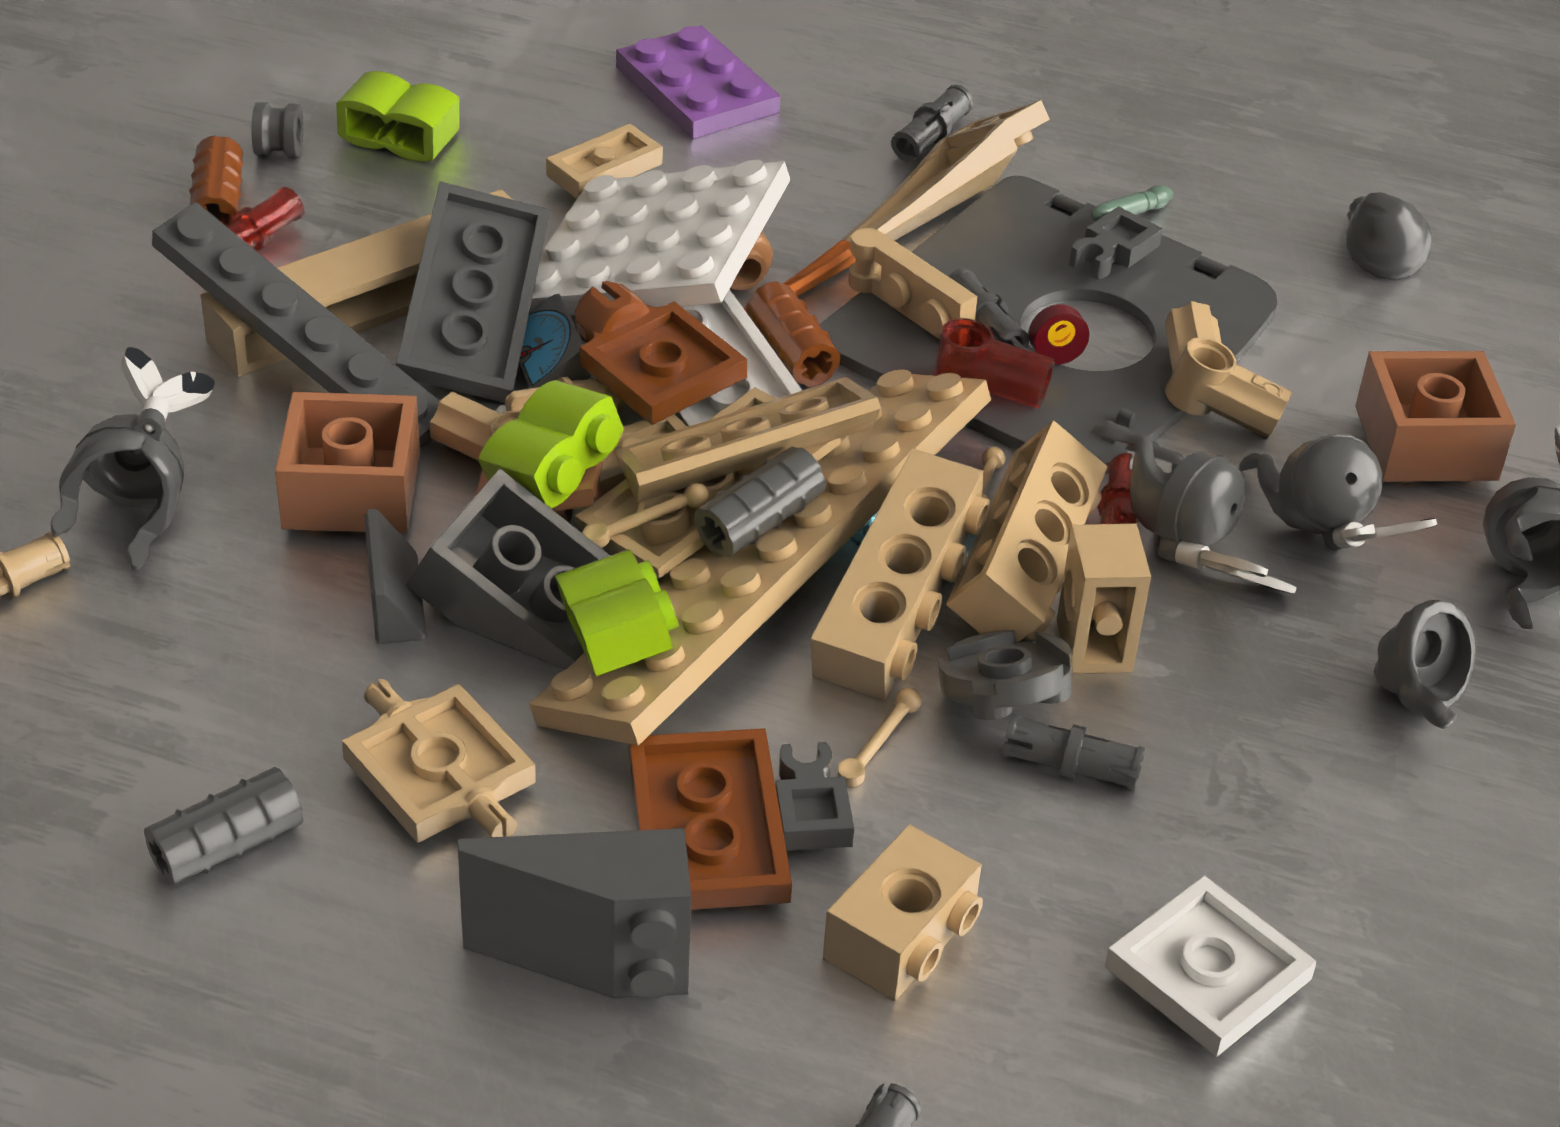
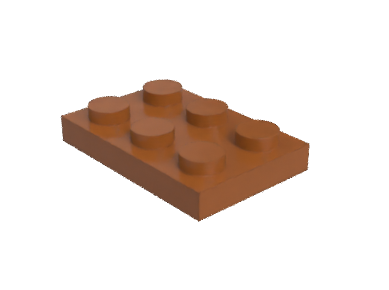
M766 728L649 735L639 746L629 744V763L637 830L685 829L692 896L691 910L791 903L792 880Z

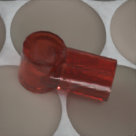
M956 318L947 321L942 326L933 376L955 373L961 378L985 379L989 393L1038 409L1040 408L1052 379L1055 366L1053 358L994 340L991 329L977 320Z

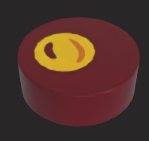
M1065 304L1052 305L1040 311L1032 320L1028 331L1029 342L1041 360L1052 365L1066 364L1079 357L1087 347L1090 336L1088 325L1079 312Z

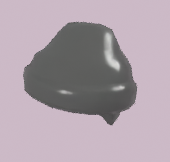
M1382 192L1360 196L1350 204L1347 213L1349 224L1346 231V247L1352 259L1364 271L1381 279L1398 280L1410 277L1423 268L1431 253L1432 233L1428 222L1412 204Z
M1428 600L1404 613L1398 624L1390 629L1379 640L1378 661L1373 670L1376 682L1399 697V701L1406 709L1417 714H1423L1431 724L1441 729L1447 728L1457 719L1458 716L1448 707L1457 702L1466 689L1474 667L1476 643L1472 625L1465 613L1452 602Z

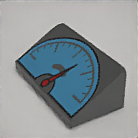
M560 294L552 295L529 312L518 364L528 389L541 387L561 377H568L571 381L588 379V371L580 365L579 346L584 343Z

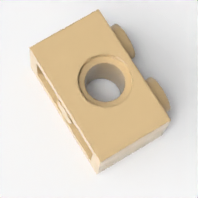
M1137 523L1072 525L1056 621L1060 638L1066 641L1071 648L1073 674L1133 672L1151 581V574Z
M909 824L827 910L822 959L896 1001L914 979L922 982L929 977L941 957L943 947L954 934L964 936L976 922L983 904V899L977 896L982 864Z

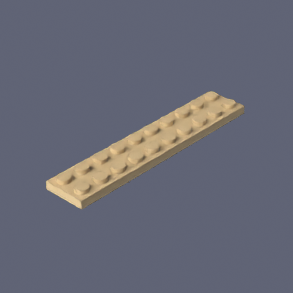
M903 369L890 371L882 375L877 380V384L869 390V392L878 397L881 408L873 427L841 437V444L817 461L826 480L825 491L819 497L805 505L801 513L795 512L782 521L778 528L770 529L760 536L755 544L747 545L730 558L717 556L704 545L674 567L670 574L659 584L661 591L666 590L679 624V628L668 631L673 649L599 676L594 675L585 653L582 654L571 666L558 673L552 679L551 684L529 703L536 725L639 746L879 511L912 448L936 455L991 401L986 380L961 378L955 373H945L938 376L911 374L910 371Z

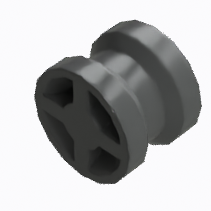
M268 102L255 103L251 125L252 147L255 155L267 156L271 151H283L287 157L300 156L303 144V112L300 104L289 103L284 108H272Z

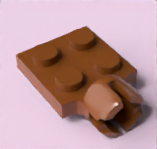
M605 281L602 282L601 288L615 300H609L596 288L591 287L582 296L575 308V320L580 325L577 331L585 344L579 346L580 365L651 425L747 378V358L675 301L661 307L648 306L625 285Z

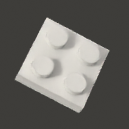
M1204 875L1110 946L1105 967L1217 1057L1312 980L1317 961Z

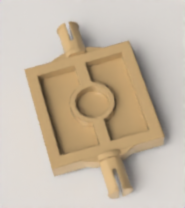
M385 679L378 680V687L374 682L371 683L364 692V699L381 717L372 726L342 740L343 759L411 837L419 843L469 818L475 819L490 837H503L502 834L504 837L512 836L517 828V822L498 802L536 783V768L531 758L460 684L432 697L408 702L404 701Z

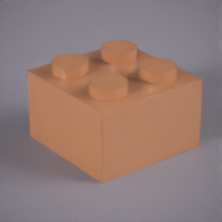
M1369 351L1355 408L1370 449L1378 458L1383 473V482L1500 480L1516 424L1484 351Z
M292 392L275 469L281 529L365 532L364 514H367V509H377L399 533H408L420 457L417 396Z

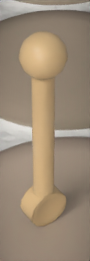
M990 447L982 454V463L984 465L982 469V497L986 499L988 497L985 493L994 471L1001 468L1005 463V454L997 447Z
M694 483L689 485L682 495L605 525L601 522L591 523L584 528L583 534L600 548H603L609 543L610 537L686 506L701 507L707 503L709 492L703 484Z
M906 687L900 690L896 696L897 705L856 757L847 758L839 763L838 777L845 776L847 787H857L863 783L867 763L904 716L920 708L922 699L916 689Z

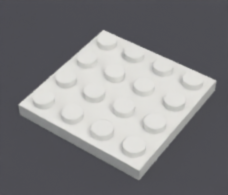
M748 160L737 166L713 168L710 165H699L682 172L663 173L661 170H651L634 177L615 178L612 175H603L590 180L542 251L530 311L552 295L560 294L569 314L575 315L574 311L579 300L591 287L596 288L609 300L613 301L615 299L601 288L602 282L605 281L625 285L640 297L646 305L652 307L665 306L674 301L680 306L722 303L790 182L785 161L763 163L761 160Z

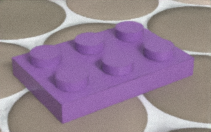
M702 25L698 27H685L673 34L655 39H642L634 45L616 49V67L692 139L780 113V95Z

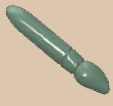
M1155 185L1147 189V191L1123 196L1097 205L1091 212V218L1093 221H1097L1118 206L1135 215L1149 210H1159L1173 199L1174 193L1170 187Z

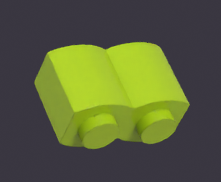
M370 71L364 73L336 102L337 134L341 138L363 148L379 149L386 147L392 153L412 161L425 162L433 160L459 130V97L433 84L421 83L411 85L404 79L387 72Z
M553 380L542 385L529 397L517 419L501 426L489 438L478 460L487 481L501 469L552 509L563 503L577 489L586 469L599 464L615 449L624 428L611 396Z
M628 549L555 575L567 616L595 676L673 649L668 631L679 628L678 620L666 590L661 591L649 560L638 563L633 552Z

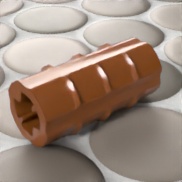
M209 136L203 139L196 147L193 159L194 170L191 174L192 188L189 190L191 196L190 205L197 202L232 231L237 225V217L240 213L238 206L239 199L241 198L240 184L243 182L241 177L243 151L239 144L229 137Z
M777 281L766 283L757 288L753 297L747 303V313L795 381L807 387L818 386L828 381L840 365V354L831 342L828 332L822 330L819 326L816 316L809 313L804 300H800L788 285H783Z

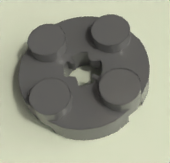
M995 631L971 636L954 643L948 648L949 661L946 662L940 657L938 669L941 691L946 697L955 702L971 705L973 716L982 720L1005 718L1013 712V707L1037 702L1046 704L1060 703L1072 696L1071 680L1073 667L1071 648L1063 639L1042 632H1035L1036 644L1015 642V631Z

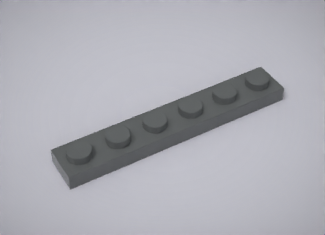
M194 202L152 231V246L329 393L417 396L420 448L432 439L430 437V421L436 413L439 400L197 202Z

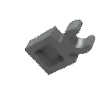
M1118 206L1086 228L1085 238L1078 239L1073 243L1069 266L1075 268L1083 262H1093L1092 277L1096 280L1103 279L1110 274L1112 263L1129 268L1160 246L1163 228Z
M818 742L816 760L811 763H802L793 757L791 744H782L779 757V777L781 780H776L775 787L786 851L853 847L854 823L845 776L830 777L832 763L830 746L826 742Z

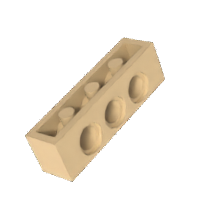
M1054 420L1014 452L991 503L983 529L976 537L946 603L950 609L981 634L995 631H1015V642H1019L1025 637L1029 640H1034L1035 632L1043 633L1055 615L1051 605L1056 594L1062 589L1072 525H1084L1087 517L1095 510L1102 499V494L1098 490L1108 466Z
M912 448L811 637L812 677L884 702L896 679L903 681L907 679L916 658L917 643L915 641L921 629L930 631L933 628L942 603V594L940 592L946 581L954 583L957 580L966 556V546L964 544L969 534L978 536L985 524L990 501L982 497L983 470Z

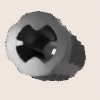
M791 446L773 459H766L761 467L749 475H742L737 483L725 491L719 490L716 497L696 510L694 513L695 526L698 529L701 540L709 550L717 556L730 558L747 545L755 544L759 537L770 529L778 528L782 521L795 512L801 513L805 505L825 491L826 480L819 463L812 454L802 447L796 448Z
M273 767L248 780L241 779L239 784L216 795L209 794L207 799L182 811L176 809L174 815L144 829L146 845L157 870L167 884L173 887L200 873L207 874L210 868L233 857L240 858L243 852L266 841L271 843L274 837L303 823L302 807L291 782L279 768Z

